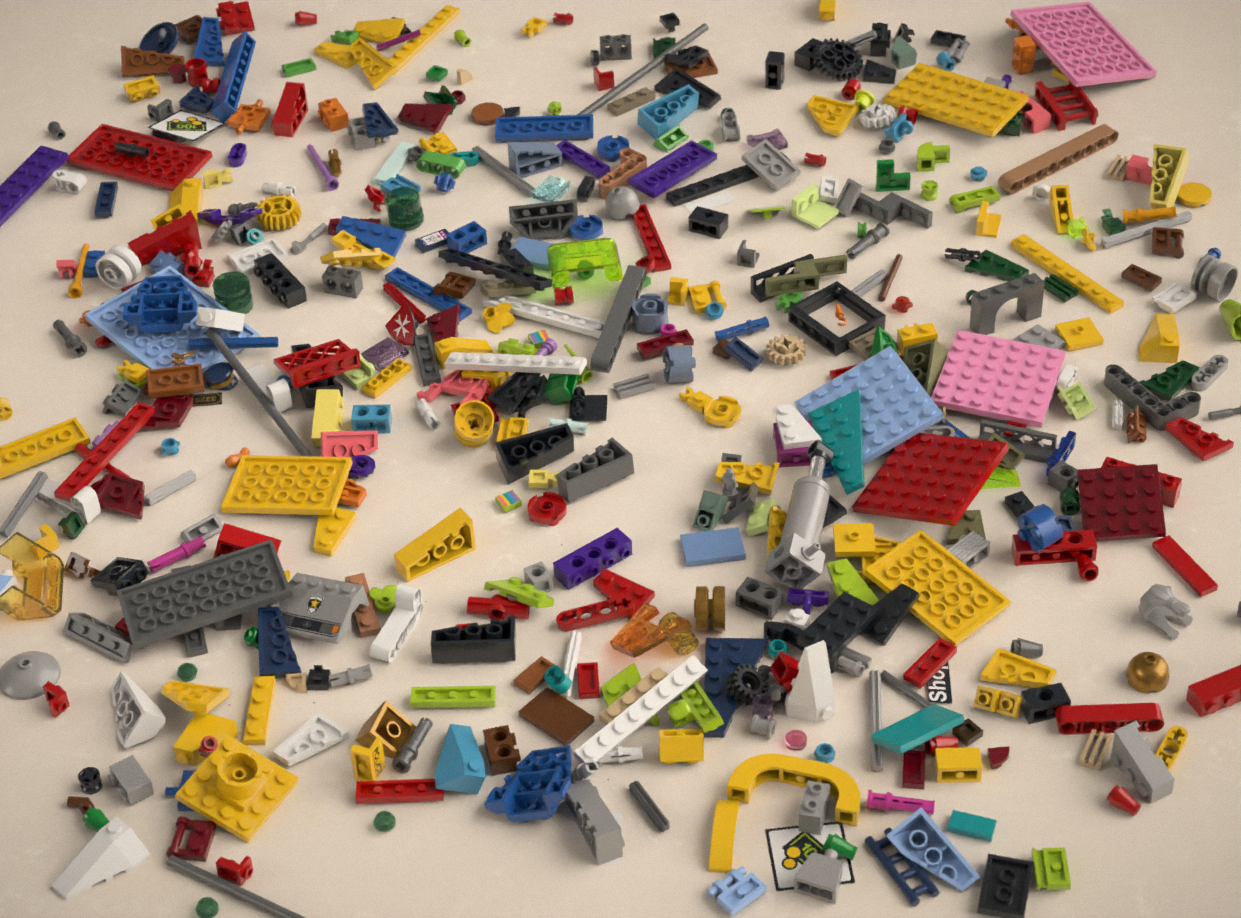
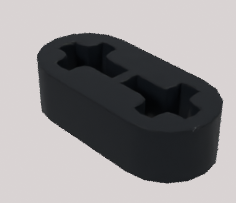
M584 177L577 190V200L585 202L588 200L595 187L594 177Z

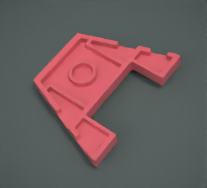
M455 370L446 375L444 381L429 385L430 389L425 392L421 390L416 395L418 400L425 399L426 402H432L441 392L464 396L465 398L459 403L461 405L467 401H481L489 386L488 379L463 378L461 374L463 370Z

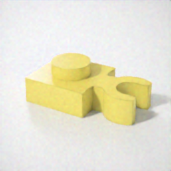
M230 168L224 169L222 172L219 169L202 172L206 189L222 186L223 181L227 183L233 181L232 176H227L232 174Z
M530 470L529 488H548L549 485L558 487L556 475L560 471L549 473V470Z

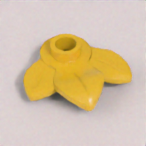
M504 302L496 307L489 306L485 308L483 319L491 332L499 334L502 327H509L515 323L514 316L509 313L512 304Z

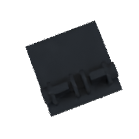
M577 387L574 389L573 399L570 400L569 419L572 421H606L608 395H585L584 389Z

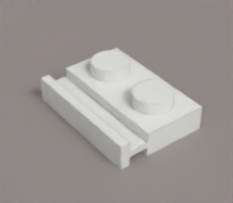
M1175 282L1153 296L1152 303H1157L1160 308L1173 314L1195 300L1197 293L1183 285L1179 286L1178 282Z

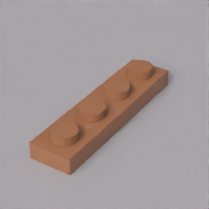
M360 573L345 577V582L363 585L369 601L368 606L359 605L354 611L361 638L379 634L381 629L373 601L369 597L370 591L365 574Z

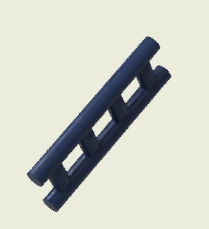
M885 829L884 834L887 835L892 829ZM868 836L865 839L867 846L912 906H917L920 903L918 896L929 892L933 898L939 895L940 891L920 865L905 857L899 851L889 857L885 855L882 848L892 844L887 837L875 841L872 836ZM904 860L910 869L899 873L893 864ZM917 876L922 885L911 889L905 880Z

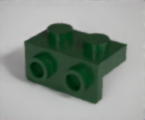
M441 85L439 93L425 91L423 95L427 104H451L453 108L449 115H452L456 108L457 100L445 85Z

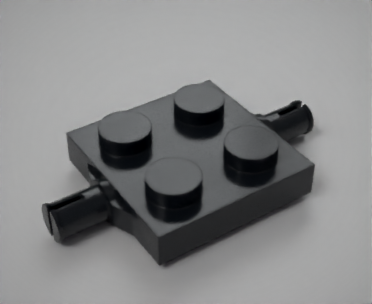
M545 375L538 377L513 412H518V418H525L528 409L541 405L548 382Z

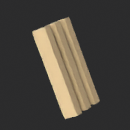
M1117 155L1107 172V178L1119 181L1124 180L1126 167L1120 176L1118 174L1124 164L1129 162L1126 156L1121 158V155Z
M1092 729L1080 756L1079 764L1100 771L1113 741V735L1105 736V732L1101 731L1098 734L1096 733L1097 730ZM1094 739H1097L1089 760L1085 761ZM1102 741L1106 742L1097 764L1093 763Z

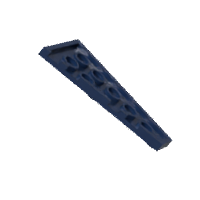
M706 638L705 668L708 671L704 675V692L722 717L724 724L715 730L703 732L704 738L725 737L733 720V715L740 705V700L734 701L735 696L728 694L731 690H727L726 686L728 684H726V680L742 664H745V666L750 664L751 668L757 666L762 658L764 649L767 648V638ZM742 680L743 685L748 688L749 683Z

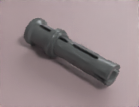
M879 222L876 228L870 229L863 239L846 251V253H849L847 256L850 259H855L869 246L879 243L882 237L888 236L890 229L887 224Z
M56 320L53 323V328L65 340L66 347L71 350L75 357L85 355L87 352L85 343L81 342L80 337L74 335L62 320Z
M424 717L420 719L408 742L401 746L398 757L393 759L392 766L399 773H408L411 768L410 764L416 760L418 749L433 726L429 718L424 720Z

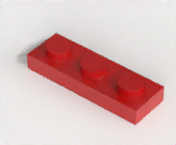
M939 638L903 673V680L921 689L957 653V647Z

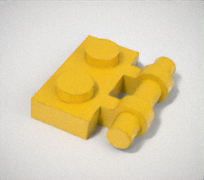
M444 132L429 136V141L424 137L419 139L420 147L423 150L446 155L457 152L456 146Z

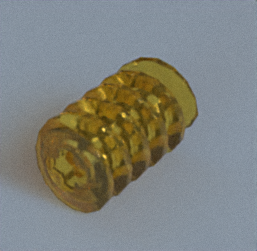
M670 612L662 617L658 624L659 629L676 654L685 656L698 648L699 640L682 616H677L676 613Z

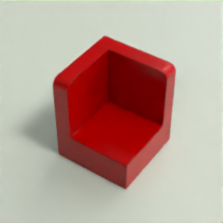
M597 67L593 68L594 84L599 91L614 88V72L612 70L600 73Z

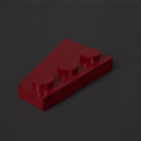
M405 103L397 118L436 134L440 132L453 106L451 104Z

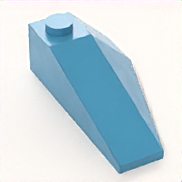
M449 725L434 771L436 789L470 794L479 793L486 775L484 760L471 726Z

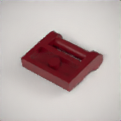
M184 816L178 817L176 821L177 828L171 846L167 849L166 856L169 858L171 855H174L182 860L206 862L217 828L216 823L204 820H190ZM185 830H191L185 849H179Z

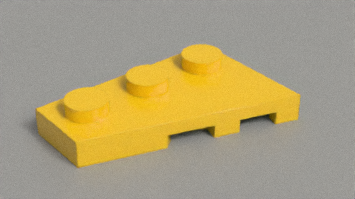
M719 462L714 481L724 483L721 481L723 474L726 473V469L732 468L736 483L739 485L738 487L745 488L752 482H755L759 487V493L771 495L780 463L763 465V462H755V465H745L743 462Z
M998 648L983 670L980 681L1038 688L1051 684L1057 670Z

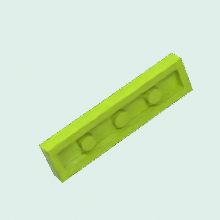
M496 686L411 687L410 707H495Z

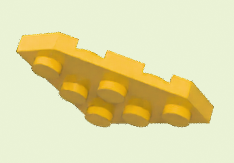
M813 95L807 102V109L824 133L840 137L858 112V105Z
M169 680L162 685V694L187 711H194L196 715H205L229 697V688Z

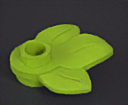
M387 585L383 590L377 587L370 589L369 597L374 601L377 612L388 614L396 607V585Z

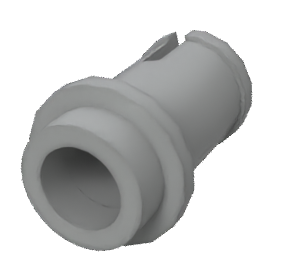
M840 656L837 660L836 667L851 673L853 677H860L864 672L865 666L861 661L855 662L845 656Z

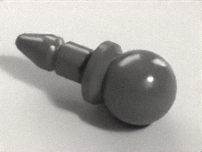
M258 203L231 204L228 207V214L239 215V212L245 209L255 208Z

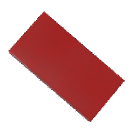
M598 662L577 663L579 699L600 698Z

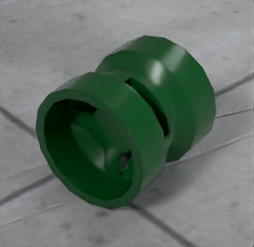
M1066 488L1060 492V510L1064 515L1072 516L1080 511V495L1076 489Z

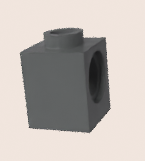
M1061 460L1049 469L1048 485L1060 492L1066 488L1076 489L1078 487L1077 469Z

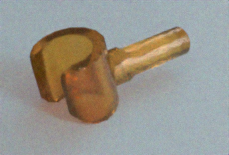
M192 350L182 355L174 352L171 355L172 358H175L172 363L181 366L185 359L196 354V351Z

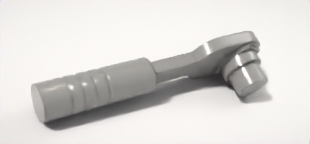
M322 223L302 242L293 241L291 243V253L294 255L302 253L309 242L313 241L327 229V225Z

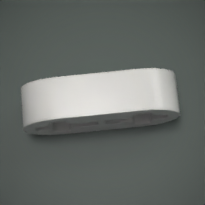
M1072 364L1066 365L1056 384L1057 391H1059L1058 385H1061L1063 390L1071 386L1077 375V366Z

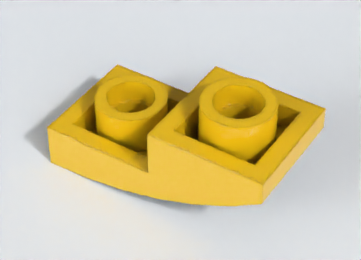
M978 685L973 706L1018 718L1023 697Z

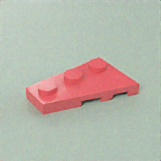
M378 430L321 432V457H353L378 450Z

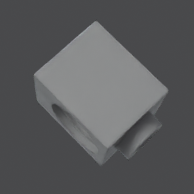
M542 561L524 568L526 584H531L535 589L545 591L546 593L553 591L552 575Z

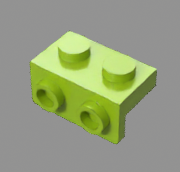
M509 338L507 341L499 342L497 353L535 355L539 349L534 348L535 346L532 344H521L519 340Z

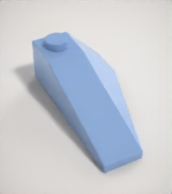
M922 808L918 809L886 835L902 855L962 892L981 878Z

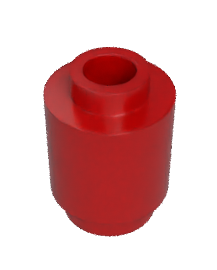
M853 78L846 82L841 91L842 96L846 100L855 99L856 91L861 90L860 81Z

